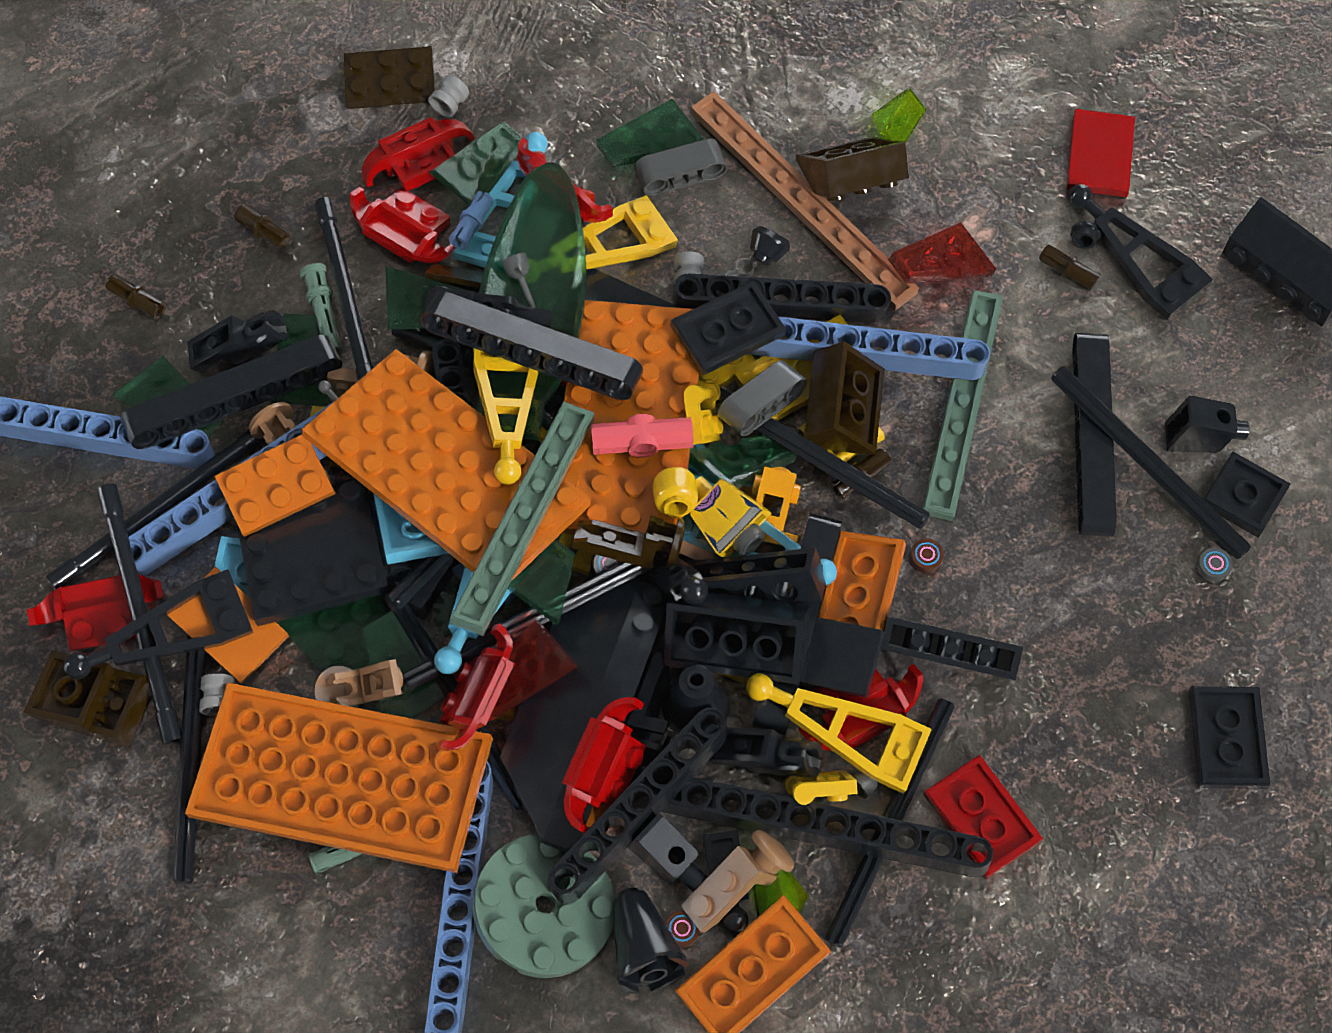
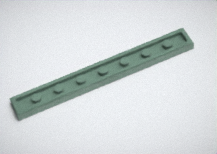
M973 289L961 337L983 341L989 347L990 354L1003 296ZM968 358L972 362H979L975 358ZM988 363L984 375L977 380L952 378L923 503V509L927 510L932 517L949 521L954 520Z
M563 401L450 617L451 624L476 634L484 635L594 420V412Z

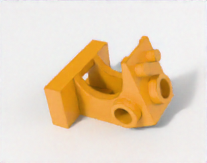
M764 467L762 476L756 475L752 494L757 495L756 501L762 506L766 494L784 498L780 516L770 515L766 520L798 544L800 536L784 532L790 503L797 505L801 485L796 484L797 474L791 473L783 467ZM765 533L763 541L781 545Z

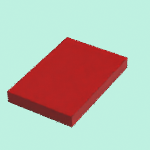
M1075 109L1067 190H1070L1077 184H1085L1092 190V193L1127 198L1130 187L1135 116Z
M980 754L923 793L926 800L950 831L979 836L991 844L993 858L988 872L983 875L985 880L1043 840V837ZM978 851L967 853L973 863L985 861L984 855Z

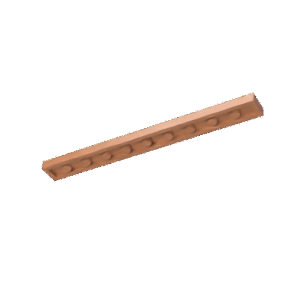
M715 91L691 107V114L866 284L883 285L888 289L891 294L889 306L894 311L918 294L919 287L824 196L814 194L808 181Z

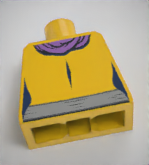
M703 476L696 479L699 502L689 513L714 551L721 557H730L735 552L732 548L735 539L750 525L757 524L760 526L772 513L724 479H720L714 486Z

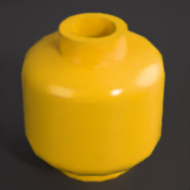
M671 467L659 472L654 478V502L662 514L679 518L687 515L697 506V483L695 476L689 470L681 467Z

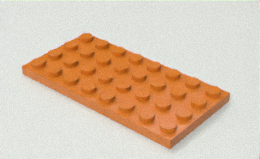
M579 299L574 337L636 359L642 365L643 373L632 397L628 400H618L567 382L564 402L594 412L592 424L627 422L628 418L638 414L652 415L656 420L686 418L684 391L690 385H698L700 371L671 328L670 322L672 319L693 309ZM590 426L564 478L591 498V505L561 534L575 535L578 522L582 520H597L644 534L646 533L651 516L664 519V522L676 525L678 518L662 514L657 509L654 502L653 482L657 474L667 468L681 467L688 470L691 448L658 450L655 455L643 458L634 457L629 452L593 455L592 426Z
M397 349L302 429L305 439L473 573L535 457L533 453L522 445L520 449H514V459L521 466V476L513 484L507 485L499 482L495 477L494 468L501 459V448H493L486 417ZM564 478L512 580L591 505V498Z
M227 683L185 814L189 818L457 873L493 737L491 734L475 731L474 736L465 746L458 750L443 751L436 749L438 742L442 740L453 741L459 729L432 722Z

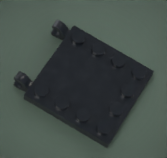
M353 478L331 484L336 494L246 537L242 535L237 524L254 620L257 626L390 592L389 583L400 582L410 572L407 561L384 565L370 501L374 500V494L357 479Z

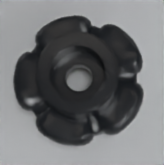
M1081 221L1074 224L1071 228L1072 243L1081 249L1093 248L1101 237L1100 230H1097V226L1090 221Z

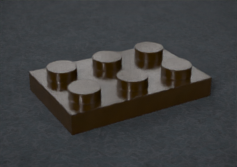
M432 46L344 53L345 100L347 109L427 103L428 98L435 91Z

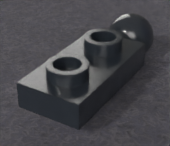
M667 556L660 558L654 563V567L646 572L652 584L676 601L682 597L686 603L697 605L702 603L707 597L708 587L699 571L680 558H677L671 568L665 567Z
M738 830L703 835L709 875L737 846H740ZM748 892L720 920L724 931L731 935H738L749 924L747 912L739 906V903L749 902Z

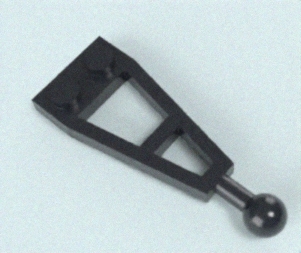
M1077 184L1070 189L1068 193L1069 203L1075 208H1084L1096 219L1094 224L1097 226V230L1101 232V240L1143 298L1166 320L1170 319L1210 286L1213 278L1190 257L1115 208L1111 207L1105 211L1093 200L1092 190L1087 185ZM1112 223L1134 239L1123 246L1108 225ZM1144 245L1179 268L1155 288L1131 257Z
M227 569L194 582L105 638L107 647L87 655L82 652L71 653L66 657L63 667L65 673L70 678L82 679L90 673L92 667L112 659L116 666L222 646L254 632L231 574ZM201 594L216 634L168 643L159 620ZM150 626L157 646L122 652L121 643Z

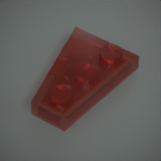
M961 222L893 252L888 259L906 284L992 276L997 270Z
M536 620L513 643L509 661L515 664L489 720L493 721L578 667L548 630Z

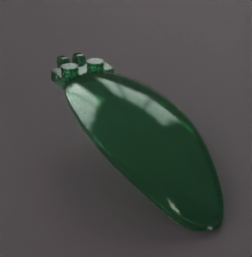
M548 162L532 170L518 188L491 248L479 293L513 297L521 305L528 306L519 279H513L508 276L502 264V260L525 252L529 261V271L525 276V280L534 304L538 309L553 311L550 327L547 328L579 338L584 315L587 282L582 221L571 179L559 164ZM487 370L493 397L522 399L528 375L527 372ZM542 372L538 373L523 438L539 440L545 412L544 408L559 387L561 379ZM479 397L477 411L485 417L481 397ZM498 414L501 430L504 432H514L518 415Z

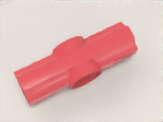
M638 414L628 418L627 422L591 424L593 455L629 452L634 457L643 458L655 455L658 450L693 448L691 417L656 420L652 415Z

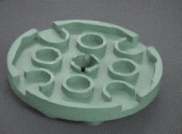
M537 834L520 837L507 843L488 860L475 885L472 903L473 916L481 940L497 960L501 959L523 975L537 978H554L579 970L589 963L603 948L614 924L613 902L615 896L612 884L605 871L576 902L566 904L558 901L552 893L548 876L552 867L567 852L541 843ZM589 851L582 857V861L587 863L597 860ZM564 877L559 881L557 887L564 890L569 889L575 883V879ZM541 895L550 899L554 903L553 912L547 914L540 912L536 907V899Z

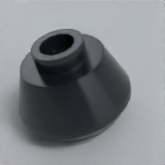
M758 226L752 230L750 249L754 251L752 257L766 265H769L770 261L777 262L789 252L790 242L778 233L763 226Z

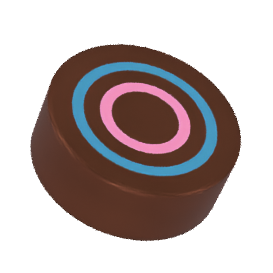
M932 539L917 541L910 552L911 565L921 573L935 572L940 568L944 558L943 548Z
M684 910L676 911L667 918L665 923L681 949L691 947L696 943L700 931Z

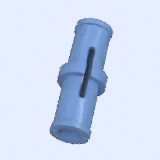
M477 192L468 209L463 210L460 214V222L449 237V242L458 249L462 242L460 249H466L475 232L479 231L484 225L483 219L494 204L493 198L485 192L482 199H480L483 192Z

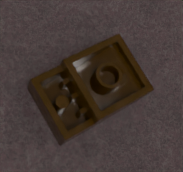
M51 650L24 713L55 726L129 748L151 698L147 678L144 675L115 669L109 663H102L92 667L90 673L85 678L72 679L65 673L63 667L64 661L69 654Z

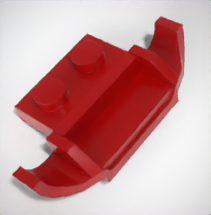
M430 117L378 140L379 146L369 153L363 163L361 171L362 180L367 188L373 186V179L376 174L384 170L389 178L396 176L405 191L418 188L461 167L458 157L452 150L454 149L452 139L466 136L472 141L476 138L471 130L461 121L455 119L435 121Z
M524 137L519 141L517 155L519 169L582 222L598 223L606 221L613 216V208L609 204L605 206L595 204V193L591 190L577 187L562 171L553 168L546 162L543 152L528 150V140Z
M361 187L356 188L350 193L351 210L356 222L363 229L362 234L409 263L415 260L424 263L440 262L450 256L456 249L452 244L443 247L436 243L437 235L450 225L451 216L413 193L405 191L403 187L383 201L378 198L373 203L367 200L364 189Z
M138 574L146 604L164 598L161 581ZM121 575L59 587L49 593L40 603L30 609H26L29 626H40L64 621L70 652L107 645L105 638L132 622ZM136 634L127 640L136 639Z
M500 623L494 625L491 633L497 639V649L489 647L483 649L478 657L464 662L458 669L455 680L458 683L454 692H449L441 705L440 710L444 713L439 722L459 729V732L453 741L442 740L438 742L436 749L443 751L458 750L468 744L474 736L476 729L487 724L515 664L509 661L513 648L511 635Z
M912 664L908 667L906 675L896 683L892 677L885 680L875 669L868 698L816 687L810 691L901 714L906 717L907 712L914 706L919 697L923 684V674L915 664ZM819 707L824 714L822 715L823 724L821 726L828 730L836 711ZM846 715L837 738L854 749L892 726ZM802 728L798 729L805 740L816 741L822 746L823 750L832 751Z
M619 698L608 704L597 719L590 718L562 783L567 786L564 797L565 814L570 824L583 833L589 829L583 820L587 804L599 808L600 803L610 807L629 787L636 769L642 763L646 745L631 737L633 729L623 723L628 713L636 709L642 710L644 703L637 698Z

